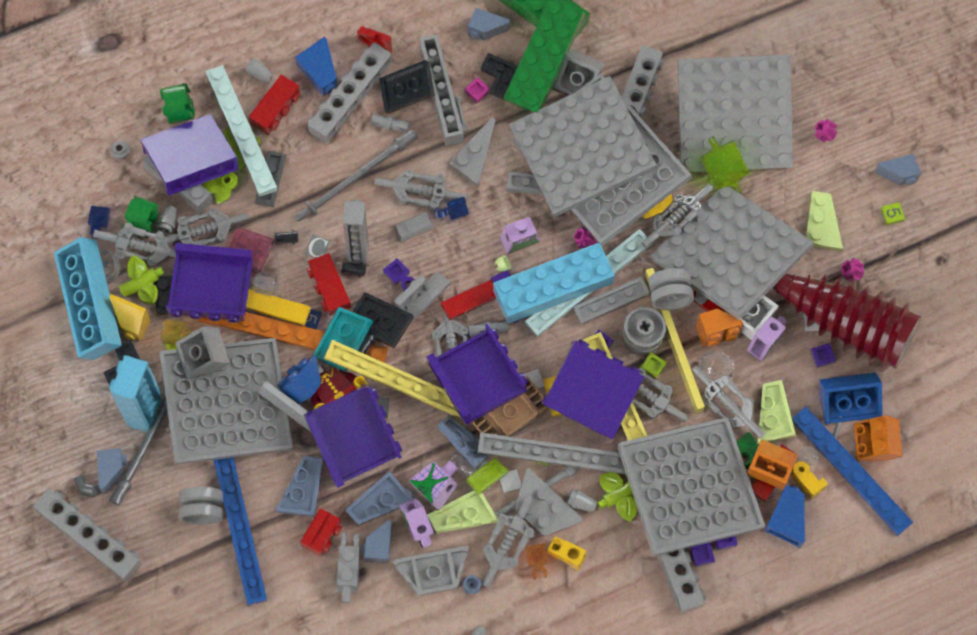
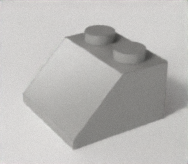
M572 49L564 59L554 88L571 95L596 76L602 74L605 63Z
M203 326L176 342L186 378L215 372L230 364L219 328Z

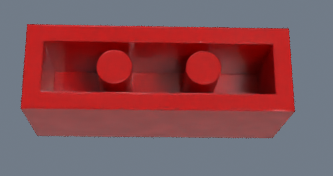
M281 74L249 115L250 124L267 135L275 131L279 126L281 118L286 117L293 102L296 103L301 96L299 85Z
M330 253L309 260V268H306L309 278H314L316 284L313 286L317 296L321 295L323 299L320 303L324 312L328 311L329 316L332 317L339 307L346 310L351 309V302Z

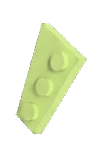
M812 191L806 237L814 242L813 247L842 251L843 246L832 196L829 193Z
M782 380L763 384L759 428L766 433L761 439L767 442L796 437ZM758 437V442H757V444H760V441H761V439H760L759 437Z
M475 490L444 505L440 510L437 509L427 514L436 533L498 522L483 493L479 495Z

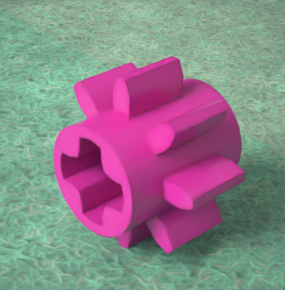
M828 118L825 121L820 120L815 125L814 130L817 133L814 136L823 143L826 140L831 141L837 135L835 129L837 125Z
M580 227L574 234L575 244H578V248L583 249L597 243V240L586 227Z
M852 258L851 261L846 260L841 267V272L843 273L841 276L845 277L849 282H853L854 279L859 281L865 272L864 264L860 263V260Z

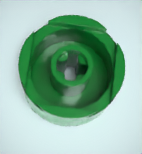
M187 83L160 89L161 98L165 105H162L163 114L167 116L169 124L195 119L194 103L190 95L187 94L190 93Z
M134 195V199H131L124 216L127 221L126 223H131L133 227L152 233L151 225L152 221L156 222L158 219L159 205ZM135 235V236L140 237V238H143V239H144V238H147V239L150 238L149 236H144V237H143V236Z

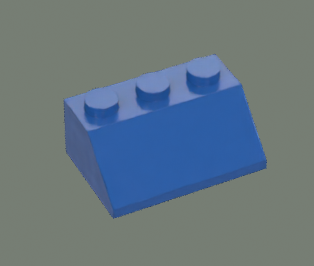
M876 372L819 379V396L825 424L883 416L882 381Z

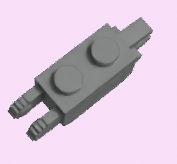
M342 533L341 546H339L337 588L338 593H342L343 604H351V593H356V590H358L360 564L359 533H355L353 536L354 546H346L348 536L347 533Z

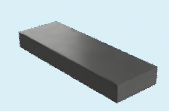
M267 151L265 161L277 186V191L259 197L257 192L256 204L269 207L275 206L286 154Z

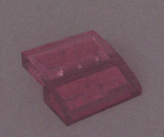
M237 227L228 248L252 250L254 256L252 272L261 274L275 240Z

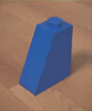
M324 36L295 57L297 67L322 96H325L327 93L330 94L338 86L328 42Z
M786 485L766 526L765 532L801 548L805 541L804 493L800 492L801 490L795 486L790 485L789 487Z

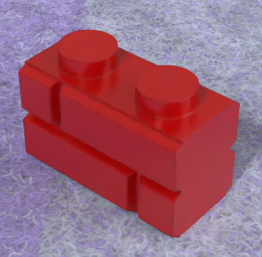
M320 508L300 541L301 546L322 557L323 553L327 554L332 546L330 541L333 536L337 537L342 530L341 519Z

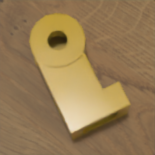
M799 461L793 466L791 471L792 478L811 500L826 489L827 481L824 478L818 480L810 471V467L806 462Z
M558 537L553 538L547 549V553L571 565L572 568L578 571L587 557L585 549Z

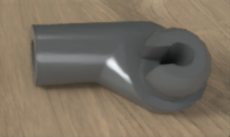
M83 475L74 478L81 495L96 497V495L101 493L99 485L87 484Z

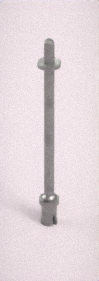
M410 129L400 138L396 137L393 140L392 146L314 203L307 201V208L298 213L295 219L302 221L311 213L314 216L318 215L317 209L396 151H404L407 145L418 138L416 133Z
M166 399L124 478L116 483L117 487L109 501L118 506H121L126 493L131 490L130 482L167 414Z

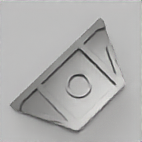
M526 469L514 510L518 513L526 496L532 497L533 501L524 519L542 536L581 523L584 520L532 470Z
M468 545L393 560V565L418 597L458 589L468 553Z

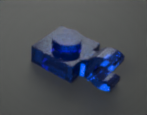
M464 196L446 201L447 207L435 210L437 219L450 215L451 220L469 215Z
M91 206L88 225L91 226L90 235H92V239H99L93 237L95 230L101 231L102 227H108L111 213L110 208Z

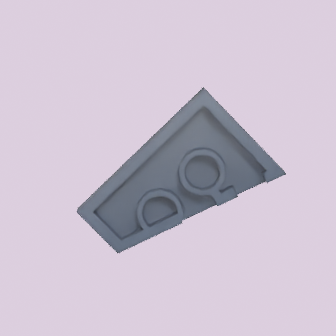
M447 416L440 421L437 428L474 468H477L491 457L488 454L477 453L479 438L451 416Z
M303 456L288 488H286L281 502L275 510L276 513L315 517L323 458Z
M389 471L345 509V512L359 526L399 509V505L414 498Z

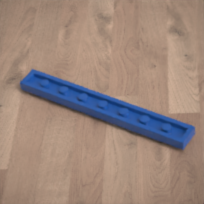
M804 407L792 418L793 424L897 536L913 523L905 512L807 407Z
M234 458L214 460L220 489L223 492V502L247 605L266 602V592Z

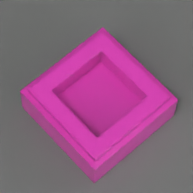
M477 77L464 89V92L478 103L489 93L490 88Z

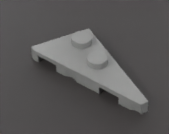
M493 117L450 161V166L476 187L480 182L491 136L494 131L496 120Z

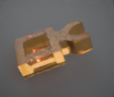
M545 543L526 546L528 567L534 566L532 578L536 580V573L538 571L543 573L544 579L547 578V570L543 567V565L548 564Z

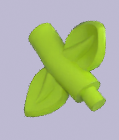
M132 255L129 258L126 269L131 280L119 285V289L124 297L137 292L141 302L154 304L158 297V290L153 283L159 280L158 276L164 274V271L161 267L148 270L141 258Z
M609 472L600 475V485L607 494L603 495L602 500L597 502L599 508L602 509L606 506L610 508L616 505L619 515L626 521L631 522L637 513V505L634 497H632L633 493L629 481L624 484L622 478L617 473Z

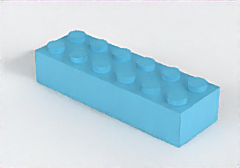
M80 237L53 253L77 356L82 359L96 360L122 346L112 303L109 298L110 294L97 240Z
M599 242L493 283V292L506 322L509 324L614 283L615 275Z
M125 355L123 361L120 360L116 370L118 374L116 379L111 381L109 390L127 426L148 432L156 418L163 396L148 362Z

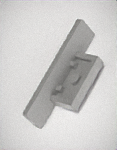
M436 272L428 281L420 275L410 283L404 292L397 296L394 301L395 305L413 314V322L451 283L439 272Z

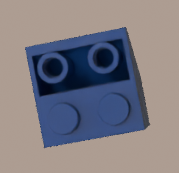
M314 355L308 359L303 358L297 366L295 364L291 366L287 371L288 376L281 379L277 385L279 386L278 390L297 404L310 398L321 384L317 358Z

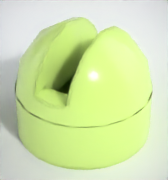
M505 255L495 261V265H498L496 269L499 272L511 269L510 262Z

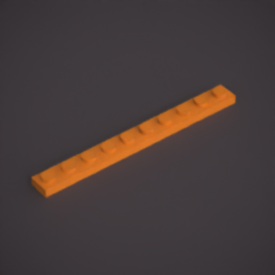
M248 312L245 314V321H239V323H231L224 319L212 321L204 317L198 319L199 322L267 339L275 338L276 341L311 350H316L325 334L324 331ZM374 344L371 345L366 355L385 363L389 349L388 347Z

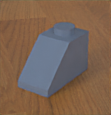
M475 8L468 24V35L474 39L487 40L507 32L510 20Z
M914 154L880 162L875 169L876 174L898 185L915 184L921 175Z
M121 448L97 451L99 489L102 494L107 493L125 472L124 466H127V455L123 454Z
M387 520L366 538V544H362L361 556H364L365 562L389 564L392 520Z

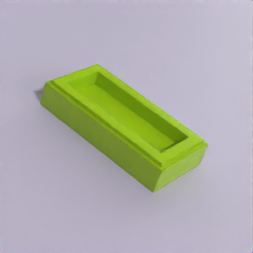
M493 458L469 476L466 482L480 495L507 475L508 470L496 458Z

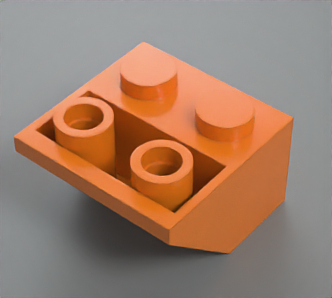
M714 309L699 314L695 328L702 346L714 347L720 344L719 342L725 340L727 342L736 340L743 327V321L724 311Z
M884 415L853 423L857 461H888L903 457L899 419Z
M761 439L747 474L783 490L798 454Z

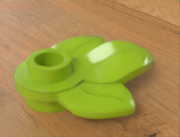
M232 172L205 182L203 187L211 194H215L216 204H221L230 198L231 191L237 187L238 177ZM230 178V182L226 183V180Z

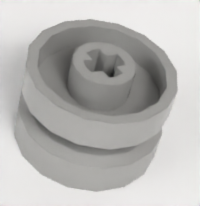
M672 268L652 274L649 277V288L652 291V306L659 310H675L690 305L694 301L693 289L690 287V272L685 269Z
M638 307L632 310L625 319L622 331L625 346L633 353L639 355H649L650 352L657 351L662 345L666 332L665 320L653 308Z
M190 487L180 490L179 502L184 505L179 508L178 519L181 522L189 524H214L223 520V509L219 507L223 503L222 490L211 487Z

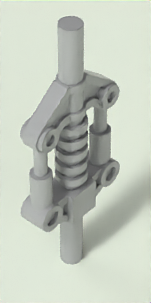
M411 169L406 170L394 181L375 178L374 185L393 188L402 205L409 202L418 204V206L428 207L432 211L439 209V205L444 201V198L466 202L468 194L446 191L445 178L442 174L436 176L415 174ZM413 178L423 179V181L435 183V187L408 182ZM406 191L408 193H418L419 195L423 194L424 196L427 194L430 197L432 195L431 201L410 199Z
M707 184L694 197L691 195H676L675 201L666 208L667 210L663 214H657L653 217L654 232L643 240L641 244L647 248L659 236L679 235L682 226L689 223L696 216L699 217L704 214L699 201L713 190V186ZM670 213L671 215L669 216V218H666L664 221L663 218ZM684 217V220L681 223L676 224Z
M210 208L208 213L201 215L180 216L178 218V233L166 236L165 238L168 244L179 240L184 244L204 246L215 241L223 243L227 238L231 225L249 220V216L246 212L228 218L227 215L216 208ZM210 217L215 220V222L211 221L210 224L205 223L206 225L201 224L200 227L195 226L196 228L191 227L190 230L188 229V224L200 221L199 219ZM218 229L216 237L207 240L205 238L195 242L191 238L196 237V235H204L206 232L211 233V231L214 232Z
M126 223L117 235L95 230L93 234L95 238L115 242L116 257L118 259L130 258L132 255H135L146 261L148 265L153 266L167 256L176 258L175 250L170 249L164 234L160 231L154 234L146 232L144 229L133 227L131 223ZM131 235L155 238L156 245L152 242H144V240L139 241V239L132 238ZM127 246L129 248L134 247V249L139 248L141 251L143 249L145 252L149 251L152 254L145 257L138 255V253L127 251L126 248Z
M445 312V321L432 332V339L436 345V357L443 354L439 342L441 338L446 336L447 350H450L457 346L456 335L454 334L463 337V342L467 341V336L469 335L467 327L454 320L449 321Z
M697 365L691 370L707 386L702 397L704 405H707L721 418H726L727 416L721 411V408L713 401L714 397L717 396L716 398L720 399V402L724 403V406L728 407V410H731L733 415H736L735 417L728 418L731 428L747 426L760 439L766 434L752 421L753 399L746 398L731 381L729 375H724L712 381ZM725 386L743 400L742 410L739 405L737 406L736 402H733L732 398H729L728 394H725L724 390L722 391Z
M640 368V375L644 376V379L652 383V386L662 391V393L658 397L656 393L653 394V391H649L644 385H640L637 394H641V397H645L647 401L650 400V403H654V405L649 408L645 404L633 399L632 402L636 405V408L647 414V417L651 420L667 411L682 422H685L688 416L670 405V397L673 392L672 387L652 379L646 375L644 369Z
M526 496L517 516L505 514L498 516V522L492 532L493 535L489 543L483 546L484 554L491 567L482 585L489 588L497 570L516 567L519 564L518 557L522 549L525 548L530 537L534 535V530L523 520L533 501L532 497ZM504 525L510 526V529L507 530L508 533L505 534V539L503 538L502 540L503 543L500 544L501 547L497 550L498 553H496L492 546L496 537L499 536ZM517 531L521 532L523 536L514 557L505 558V555L508 554L507 551L510 550V545L512 546L513 544L512 541L515 540L514 537L518 534Z

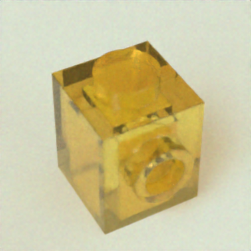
M164 319L161 334L162 342L164 344L176 345V342L190 335L192 329H189L188 322Z

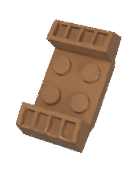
M526 376L528 382L526 384L527 392L472 421L480 433L510 437L535 417L539 419L549 411V407L541 404L544 395L528 376Z

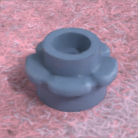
M469 575L462 581L463 590L467 594H477L480 591L479 588L482 586V582L475 575Z

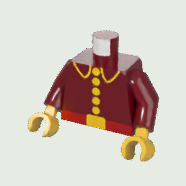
M319 365L321 384L311 396V405L316 409L356 390V387L359 389L362 384L368 385L363 376H356L350 372L337 370L335 367L327 372L322 365Z

